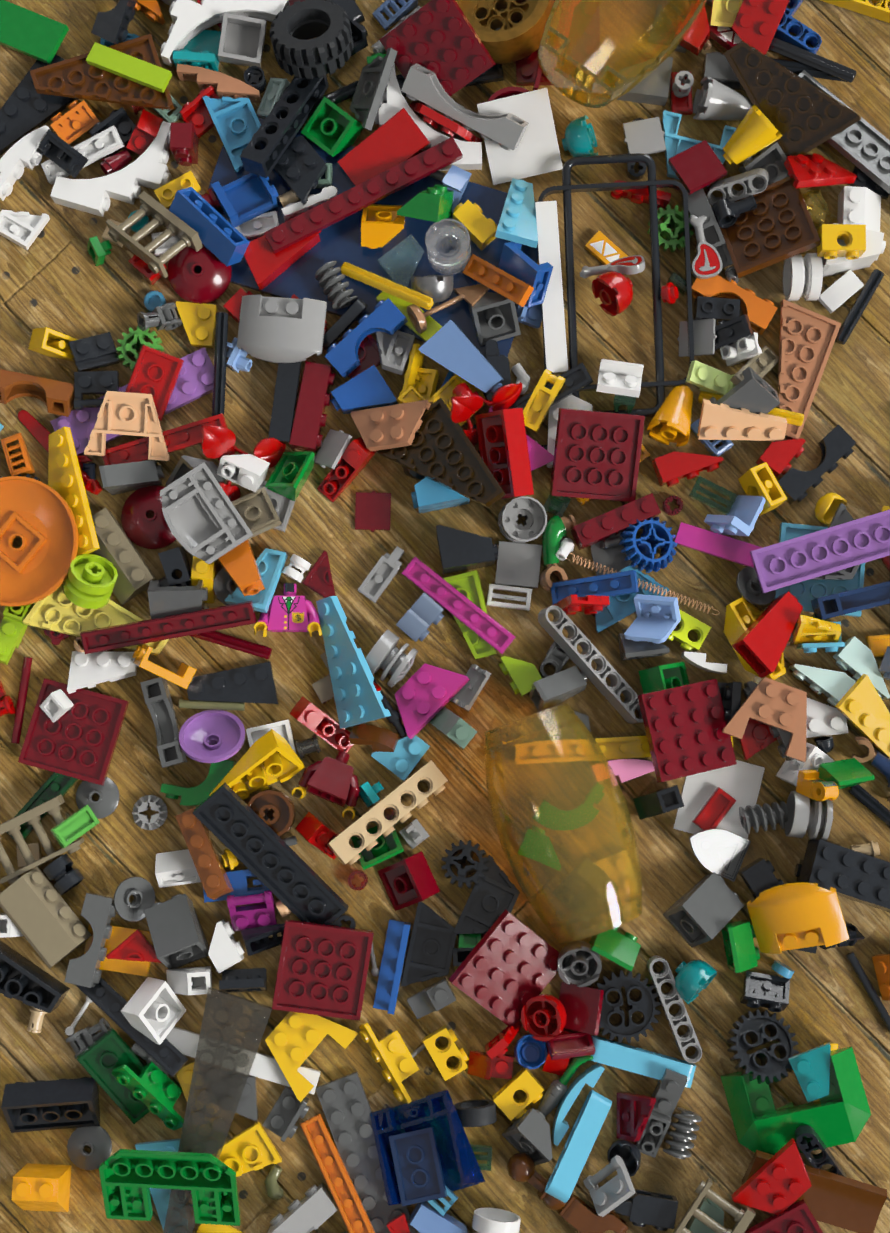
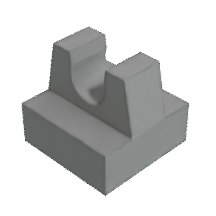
M417 818L399 831L412 849L430 836Z

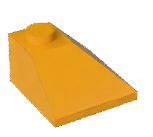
M372 204L363 209L361 247L369 249L383 247L404 229L405 216L397 215V210L402 205Z

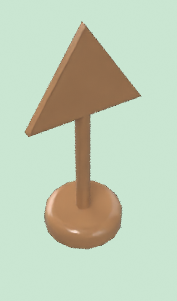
M483 284L456 288L454 291L459 296L422 313L417 305L411 304L407 307L409 319L415 330L421 334L427 330L426 317L463 299L473 307L490 288Z

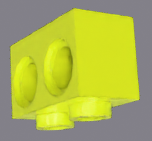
M679 609L681 617L678 631H672L667 640L671 642L676 640L681 643L680 647L684 650L696 652L700 649L712 627ZM692 630L698 634L696 642L689 640V631Z

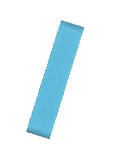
M591 1036L596 1050L595 1054L592 1055L594 1059L591 1061L658 1080L662 1079L667 1068L686 1075L687 1083L685 1087L691 1088L696 1069L695 1064L606 1038Z
M594 1090L589 1092L545 1188L547 1194L564 1203L569 1200L610 1110L612 1100Z

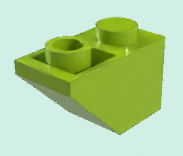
M507 656L500 658L501 663L499 667L504 676L508 674L512 682L509 684L515 695L519 693L521 697L530 692L535 681L542 679L533 663Z

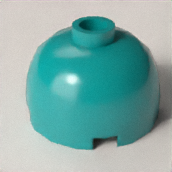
M587 115L572 120L565 130V138L562 139L563 148L565 151L569 150L573 157L598 155V152L594 153V147H598L592 124H587L586 119H589Z
M699 959L692 960L687 964L683 961L675 970L678 973L675 978V988L680 997L687 1004H690L699 996L698 993L711 983L717 975V971L711 965Z

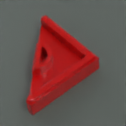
M137 929L106 956L107 959L162 963L157 959L154 946L140 929Z

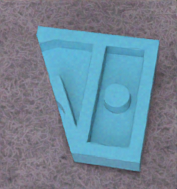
M406 736L398 740L394 752H374L371 756L405 781L430 746L418 736H415L412 740Z

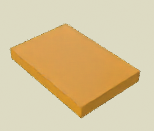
M90 923L88 931L91 933V936L86 940L84 954L89 950L93 942V930ZM110 925L112 926V933L110 939H106L104 948H107L106 956L137 929ZM140 929L144 936L153 945L150 931ZM105 957V960L101 961L99 969L147 977L151 962L107 959Z

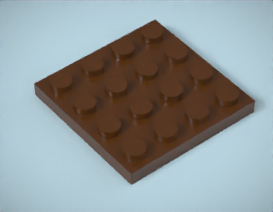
M787 177L767 185L763 192L753 195L757 204L756 209L739 214L737 221L728 228L720 227L738 278L820 246V238L801 191L793 186L794 178Z

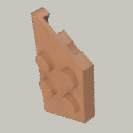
M422 400L351 412V417L366 447L370 451L411 446L415 433L423 422L421 417L425 410L430 408V402Z

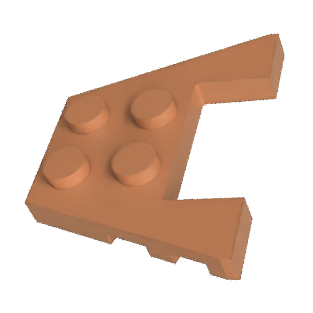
M763 677L740 709L737 710L729 723L723 728L722 733L742 739L748 720L751 718L791 733L792 735L784 756L805 762L807 692Z

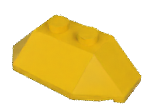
M743 597L726 606L724 633L731 646L762 614V611L747 602ZM734 649L744 669L759 677V675ZM783 653L775 671L765 676L766 678L775 680L786 673Z

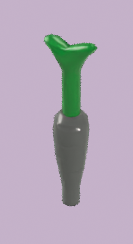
M593 1056L573 1057L572 1062L561 1078L554 1080L550 1084L537 1110L546 1117L565 1096L567 1083L578 1067L589 1060H593Z

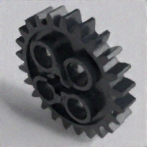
M620 969L619 976H616L611 971L610 979L602 976L605 983L596 982L599 989L604 990L599 1028L603 1027L601 1034L604 1036L609 1032V1039L612 1041L617 1036L619 1043L622 1042L623 1038H626L628 1044L631 1042V1037H634L638 1042L639 1034L647 1037L645 1030H654L650 1025L651 1022H659L654 1015L661 1014L658 1009H655L656 1006L661 1005V1002L654 1000L659 995L657 992H651L655 986L653 984L646 986L649 980L647 977L640 980L641 974L639 972L633 977L632 971L629 970L627 975H624L622 969ZM622 986L625 987V1000L630 1005L626 1008L628 1026H625L624 1011L620 1008L623 1005ZM635 988L639 989L640 996L637 999H630V991ZM610 991H617V1000L613 1002L608 1001V993ZM635 1011H640L643 1014L642 1019L638 1022H634L631 1019ZM614 1013H618L621 1016L620 1021L616 1024H612L609 1021L610 1016Z
M757 1009L753 1014L749 1011L745 1013V1016H740L738 1021L732 1024L735 1029H731L728 1032L733 1037L727 1039V1042L732 1044V1047L727 1049V1051L734 1053L730 1061L737 1060L738 1062L735 1069L742 1067V1076L750 1074L749 1081H753L757 1077L758 1084L765 1081L767 1085L773 1083V1081L777 1083L781 1081V1078L788 1077L787 1072L793 1071L789 1058L799 1054V1051L793 1049L794 1046L798 1045V1042L791 1039L796 1034L788 1032L791 1026L787 1025L784 1027L782 1025L784 1018L777 1021L776 1013L769 1016L768 1010L760 1013L759 1009ZM765 1028L770 1031V1037L766 1035ZM746 1035L751 1038L752 1044L746 1041ZM775 1039L779 1040V1043L748 1055L746 1053L747 1050L754 1049L759 1045H764ZM774 1049L780 1053V1058L776 1057ZM755 1056L761 1060V1066L756 1063Z

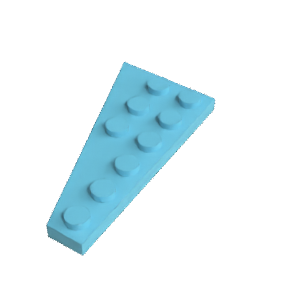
M329 596L316 601L340 729L391 716L389 710L385 709L381 702L383 699L381 692L377 691L373 684L374 677L361 648L357 649L354 642L356 637L353 631L348 629L346 624L347 617L338 597Z

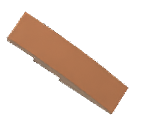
M177 64V74L180 81L197 82L200 90L212 86L220 99L222 97H231L233 99L249 98L251 103H261L259 90L241 80L214 70Z

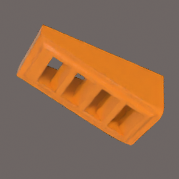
M20 432L1 439L11 476L21 474L25 477L27 474L35 473L22 433ZM16 440L19 441V444L8 447V443ZM21 448L20 452L14 454L10 453V451ZM23 455V459H20L15 462L13 461L14 458ZM25 463L24 467L16 469L15 466Z

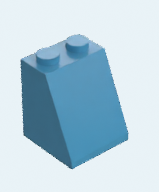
M426 477L415 484V492H411L414 509L418 508L419 514L466 505L470 502L469 498Z

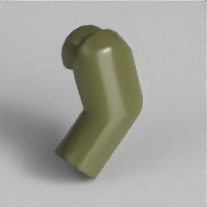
M276 1164L272 1165L264 1182L268 1197L272 1200H280L284 1194L283 1189L277 1183L283 1168Z

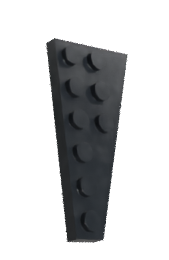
M55 54L50 64L63 61L64 59ZM36 60L0 109V155L9 150L12 144L29 134L37 126L41 127L59 112L66 109L69 103L75 99L78 100V98L37 93L30 71L49 64Z

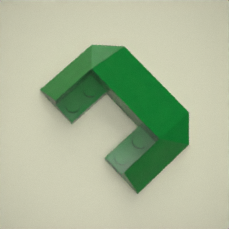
M852 1046L830 1052L829 1095L819 1098L820 1101L776 1110L770 1086L765 1081L758 1084L757 1077L755 1080L749 1081L750 1074L742 1076V1071L721 1075L738 1143L754 1153L756 1150L775 1155L792 1138L796 1142L795 1130L802 1125L811 1126L827 1148L855 1142L871 1116ZM797 1145L799 1153H803Z
M119 1149L99 1166L106 1219L151 1221L153 1211L149 1188L191 1190L196 1224L240 1226L236 1172L212 1154Z

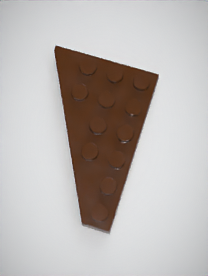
M151 34L109 46V48L162 68ZM89 53L30 71L35 90L38 94L166 110L175 109L168 85L164 93L89 65L86 61Z

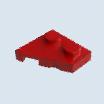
M520 1020L514 1027H505L485 1045L486 1053L491 1059L495 1057L499 1059L508 1051L506 1047L509 1046L523 1026Z

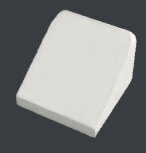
M59 689L52 692L39 707L54 723L70 710L74 704Z

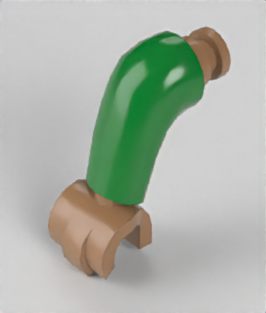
M568 514L567 518L565 516L560 518L558 515L551 517L542 533L543 561L547 568L539 574V584L546 591H550L553 585L550 580L552 572L558 576L560 582L568 580L565 571L557 566L559 559L556 557V553L560 548L562 538L566 537V532L577 525L572 514Z

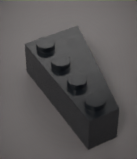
M0 941V993L4 994L7 998L23 1001V1004L47 1013L55 1010L70 988Z

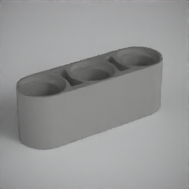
M756 168L717 181L710 186L707 199L713 205L721 199H728L732 202L761 193L767 188L769 174L763 168ZM755 177H762L764 183L756 184L753 179ZM739 183L744 189L737 191L733 188V185ZM719 190L723 193V196L715 197L712 192Z

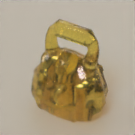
M808 190L805 194H802L817 230L824 224L826 217L830 219L829 224H838L836 216L828 211V203L824 200L820 190Z

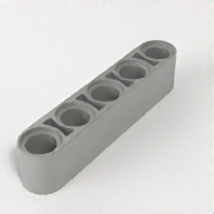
M652 956L647 961V970L659 995V1001L661 1002L678 1050L687 1062L696 1063L702 1057V1049L683 1000L675 988V979L669 964L661 956ZM657 961L663 963V969L660 972H654L652 968L653 964ZM665 982L671 984V990L668 993L661 992V986ZM675 1003L679 1004V1011L676 1014H670L669 1007ZM680 1025H687L688 1030L686 1034H677V1029ZM689 1046H695L696 1048L695 1054L692 1056H686L685 1054Z

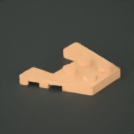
M107 391L99 410L96 424L90 434V440L85 447L84 455L105 456L107 433L149 437L148 460L169 461L168 450L152 394Z

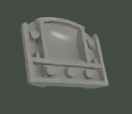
M262 295L242 296L237 347L240 350H245L254 358L273 363H296L305 361L306 358L315 353L318 356L322 354L327 302L310 298L294 299L265 297Z
M205 462L160 490L162 512L171 532L189 553L204 560L207 564H211L253 536V533Z

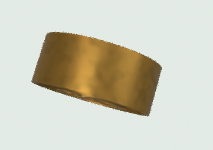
M455 0L496 64L512 63L531 55L546 41L555 22L556 7L554 0Z

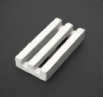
M489 584L487 606L529 611L532 589ZM493 589L526 593L527 597L493 593ZM492 598L526 602V605L492 601Z

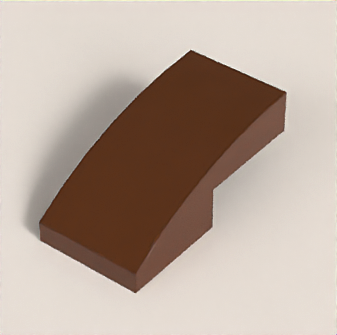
M366 724L353 726L349 736L350 744L371 745L373 752H394L399 739L398 734L392 731Z

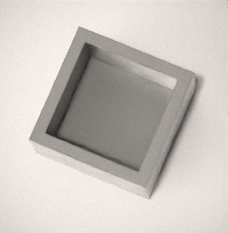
M224 12L218 51L219 61L261 68L267 27L266 20Z

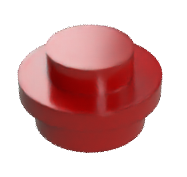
M672 282L661 287V297L664 303L674 304L679 297L678 288Z

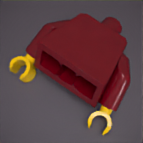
M338 751L335 759L325 757L323 761H316L307 767L298 782L299 786L292 790V796L299 789L302 792L300 800L308 792L345 807L342 812L343 818L346 811H352V819H354V807L357 805L360 788L358 778L353 774L354 768L347 765L350 755L346 752Z

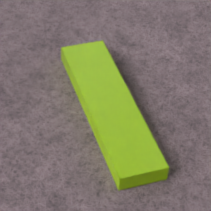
M96 42L86 58L89 65L164 93L172 77V73L169 70Z

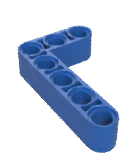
M789 0L788 5L790 8H786L774 37L816 54L822 43L820 35L792 17L804 0ZM789 32L795 33L796 36L790 35ZM806 44H812L814 48H810Z

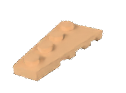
M703 399L697 436L698 440L783 441L788 423L786 418L761 412L759 414L751 413L748 409L730 408L727 404L720 403V405L711 403L710 400Z

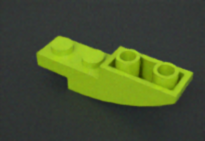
M35 603L19 607H5L3 611L4 617L0 624V663L8 665L15 648L19 647L28 626L23 624V620Z

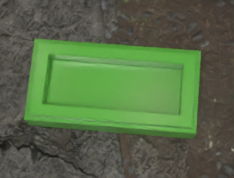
M87 804L50 831L60 846L65 848L100 822Z

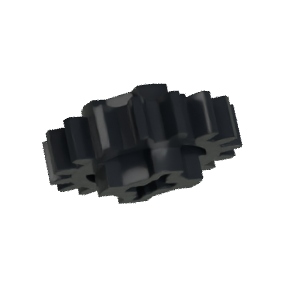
M460 840L459 846L452 843L453 850L446 849L445 852L448 854V857H442L441 859L446 863V865L441 866V869L448 871L444 875L445 878H451L450 883L452 885L458 882V887L461 889L464 884L470 889L473 882L478 886V879L486 878L483 871H489V868L485 866L489 859L483 858L486 851H479L481 846L478 843L473 847L471 840L467 842V845L462 840ZM462 851V853H461L460 855H458L457 857H455V855H456L457 853H459V852ZM473 852L478 855L479 862L472 859ZM467 860L471 865H466L464 869L461 863H465ZM451 866L458 869V877L454 875ZM476 872L473 876L468 878V876L471 873Z

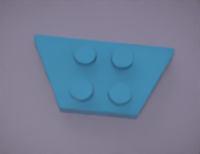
M204 96L202 97L235 172H239L243 167L240 158L242 150L247 147L252 136L261 126L250 99H233L231 97L215 99Z
M631 565L620 570L621 572L636 571L637 580L640 578L641 583L638 588L639 592L609 597L610 605L604 607L603 611L595 614L597 633L636 612L634 597L637 594L661 596V587H663V591L667 587L662 586L649 575L638 571V568L635 566L630 567ZM642 580H644V584L646 581L648 582V585L649 583H652L653 588L651 592H649L650 585L648 589L645 591L647 583L645 584L644 588L641 589L643 584ZM657 586H659V590H660V592H659L658 595H657L658 588L656 589Z

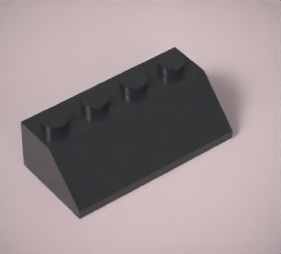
M93 1077L5 1084L1 1109L11 1133L100 1126L99 1090Z

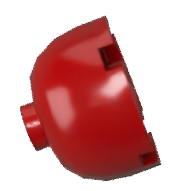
M616 271L605 272L592 281L593 295L595 299L600 298L602 304L599 306L607 314L616 316L626 310L633 300V284L623 274Z
M542 994L534 996L527 1001L521 1010L523 1028L529 1031L535 1040L543 1042L552 1040L563 1031L566 1025L567 1013L565 1007L553 995Z

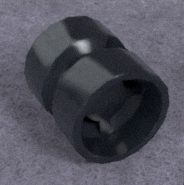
M67 853L43 869L48 879L55 881L54 887L60 895L67 893L85 879L78 868L74 869L72 867L74 863Z

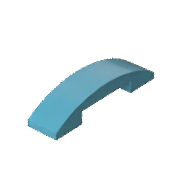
M601 1063L592 1065L582 1072L571 1083L565 1096L561 1099L555 1113L552 1128V1140L556 1146L559 1145L569 1129V1124L564 1118L585 1083L594 1088L605 1070Z

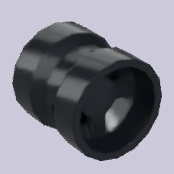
M258 66L248 67L244 72L245 83L259 90L260 94L263 93L267 87L263 70Z

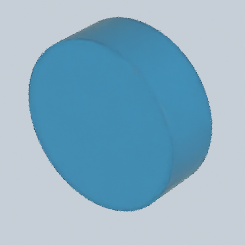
M150 291L144 298V305L149 312H152L155 307L166 304L165 297L159 291Z
M777 960L771 966L775 972L787 979H791L795 972Z

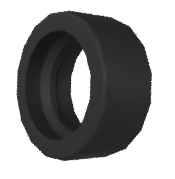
M469 1100L455 1104V1125L460 1127H480L495 1123L497 1121L495 1102L491 1100Z

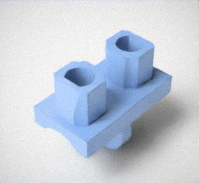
M234 337L232 343L227 342V358L229 359L226 364L237 373L240 370L249 372L253 362L251 359L246 358L248 353L245 350H240L237 347L238 338Z

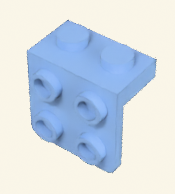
M738 495L735 497L727 515L707 514L704 522L711 527V531L718 534L749 536L754 529V524L759 514L763 510L766 499L762 496Z
M637 594L634 597L637 618L626 630L624 636L625 639L633 641H648L656 644L665 642L681 621L677 597Z

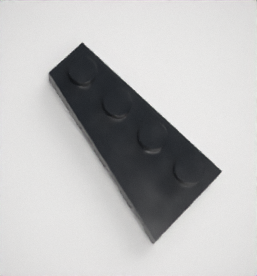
M271 662L196 676L192 678L187 688L189 700L279 704Z

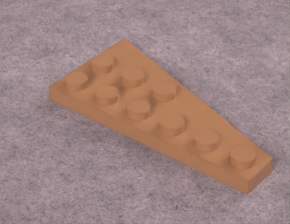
M783 299L780 306L778 397L780 404L777 405V408L804 415L801 426L787 424L785 438L792 440L799 439L841 323Z

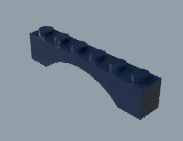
M890 581L811 600L815 618L825 620L890 604Z

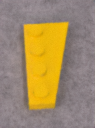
M862 674L835 707L890 759V713L868 675Z

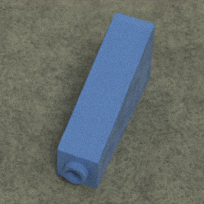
M449 320L419 348L421 353L487 394L490 392L494 394L503 386L501 382L504 379L452 320Z

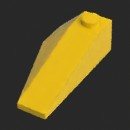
M271 729L249 748L210 795L226 783L244 800L254 791L259 789L264 791L269 789L268 785L279 780L281 783L289 780L305 768V766L286 739Z

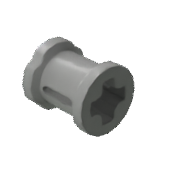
M680 71L675 77L672 90L675 96L682 98L690 93L694 78L690 72Z

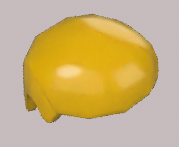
M830 492L823 495L815 506L816 518L821 523L829 526L839 504L842 503L846 506L847 501L837 493Z

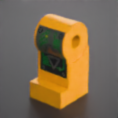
M799 770L796 786L797 793L819 802L837 799L839 789L834 781L820 779V772L816 770Z

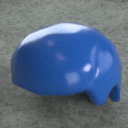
M532 1034L521 1037L514 1047L516 1061L522 1067L530 1070L537 1069L543 1065L547 1056L545 1041L535 1040Z

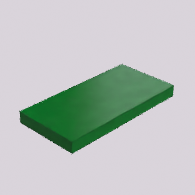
M0 0V45L50 65L69 31L68 26L8 1Z

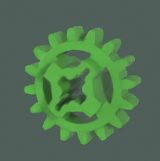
M667 205L665 211L660 207L658 209V221L663 217L664 220L663 223L658 225L659 246H663V252L667 248L674 252L676 246L681 250L684 247V233L682 238L679 240L677 238L678 234L683 232V210L681 212L678 211V205L674 209ZM690 223L689 237H692L694 232L690 230L693 228V225H691Z
M138 325L136 331L130 327L128 335L124 332L122 333L124 339H118L117 341L121 347L116 348V351L121 353L118 356L119 360L124 361L123 365L126 368L130 366L132 372L140 354L137 350L140 349L141 345L161 352L164 351L163 346L159 345L162 343L161 338H156L157 333L155 331L150 333L149 328L146 331H142ZM144 337L149 338L153 344L146 342ZM127 355L134 356L136 362L129 359Z

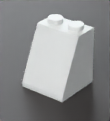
M866 229V251L858 259L848 260L846 257H837L836 259L828 260L821 257L823 277L870 267L885 250L886 241H883L884 233ZM837 240L840 246H846L843 240Z

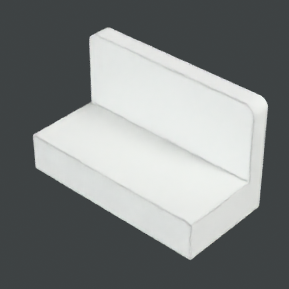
M188 849L156 854L155 875L159 888L201 882Z

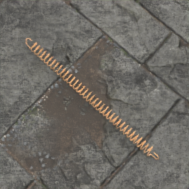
M579 555L576 556V558H577L576 564L579 563V561H578ZM586 558L583 560V562L585 561L584 568L586 567L588 562V569L590 568L592 563L594 565V561H592L590 564V559L587 561V563ZM600 564V565L598 566V568H597V566H596V570H595L596 572H597V570H598L599 567H600L599 573H601V571L603 570V568H604L603 575L606 573L607 569L605 570V567H606L605 565L603 566L602 569H601L602 564ZM649 583V585H650V590H649V592H651V590H652V588H651L652 583ZM659 586L656 587V589L658 588L657 595L660 592ZM661 587V589H662L661 596L663 595V593L665 592V590H666L665 596H667L668 593H669V591L667 592V588L663 591V587ZM686 596L683 597V599L685 598L684 605H685L686 602H687ZM689 597V598H688V599H689L688 607H689L690 603L692 602V600H693V603H692V607H691V608H693V606L695 605V603H696V601H697L695 610L698 608L699 604L701 603L700 609H699V611H701V609H702V607H703L702 602H699V604H698V600H696V601L694 602V599H692V600L690 601V597ZM709 605L706 606V608L708 607L707 614H708L709 611H710Z

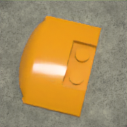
M787 883L769 888L761 892L759 897L753 902L751 900L747 902L749 915L760 952L782 954V951L820 945L829 947L849 939L837 892L833 887H830L829 891L818 887L817 883Z

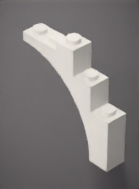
M192 0L173 1L169 9L173 23L169 29V38L167 42L162 44L160 49L164 64L172 67L174 63L173 51H180L203 30L223 22L224 12L273 22L276 19V15L280 11L283 12L284 7L290 5L289 0H201V4Z
M393 64L389 76L390 81L384 91L383 103L377 112L375 124H379V127H381L404 108L430 142L421 151H425L449 139L450 137L435 131L424 123L409 107L401 93L396 78L395 65ZM454 139L463 154L462 159L438 171H449L452 165L463 170H482L481 142H467Z
M163 121L156 138L148 149L134 162L117 172L93 179H69L57 176L50 195L56 204L101 217L104 216L105 211L109 210L111 202L109 198L134 205L135 198L138 199V195H140L141 186L156 190L171 181V173L166 165L169 160L168 150L170 147L171 123Z

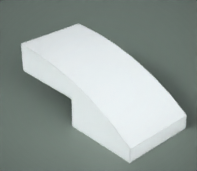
M849 270L827 288L818 300L831 314L857 293L864 284Z
M685 651L681 653L682 659L699 669L718 674L727 673V664L706 662V653Z

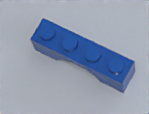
M389 298L377 303L374 307L375 310L370 315L366 314L358 322L359 325L354 330L349 329L343 335V340L328 348L325 357L344 378L360 365L358 349L366 336L375 332L393 335L408 322L406 317Z

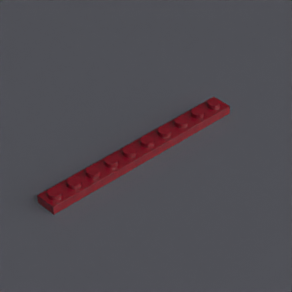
M451 137L264 232V235L274 254L462 159L463 154L454 138Z

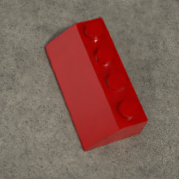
M523 408L502 409L475 415L480 456L506 494L501 499L534 495Z

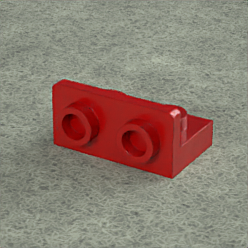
M212 86L202 89L192 102H187L180 111L184 123H193L198 138L202 137L214 126L202 98L209 96L210 98L220 99Z

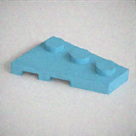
M265 548L256 560L265 589L255 595L244 597L237 587L232 595H228L224 600L226 604L231 605L252 601L255 611L267 613L288 557L286 552Z

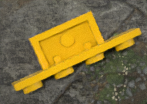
M414 343L409 353V364L404 373V384L399 396L412 385L425 400H429L435 394L440 372L435 369L422 368L425 354L419 350L421 345Z
M362 1023L359 1025L361 1030L359 1034L362 1040L370 1045L372 1049L370 1053L375 1062L380 1063L383 1068V1077L388 1083L391 1082L395 1089L393 1090L395 1098L403 1104L411 1103L412 1100L402 1081L420 1069L400 1034L395 1030L378 1041L369 1024Z

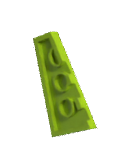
M477 570L443 578L487 613ZM453 615L475 659L497 655L494 647Z

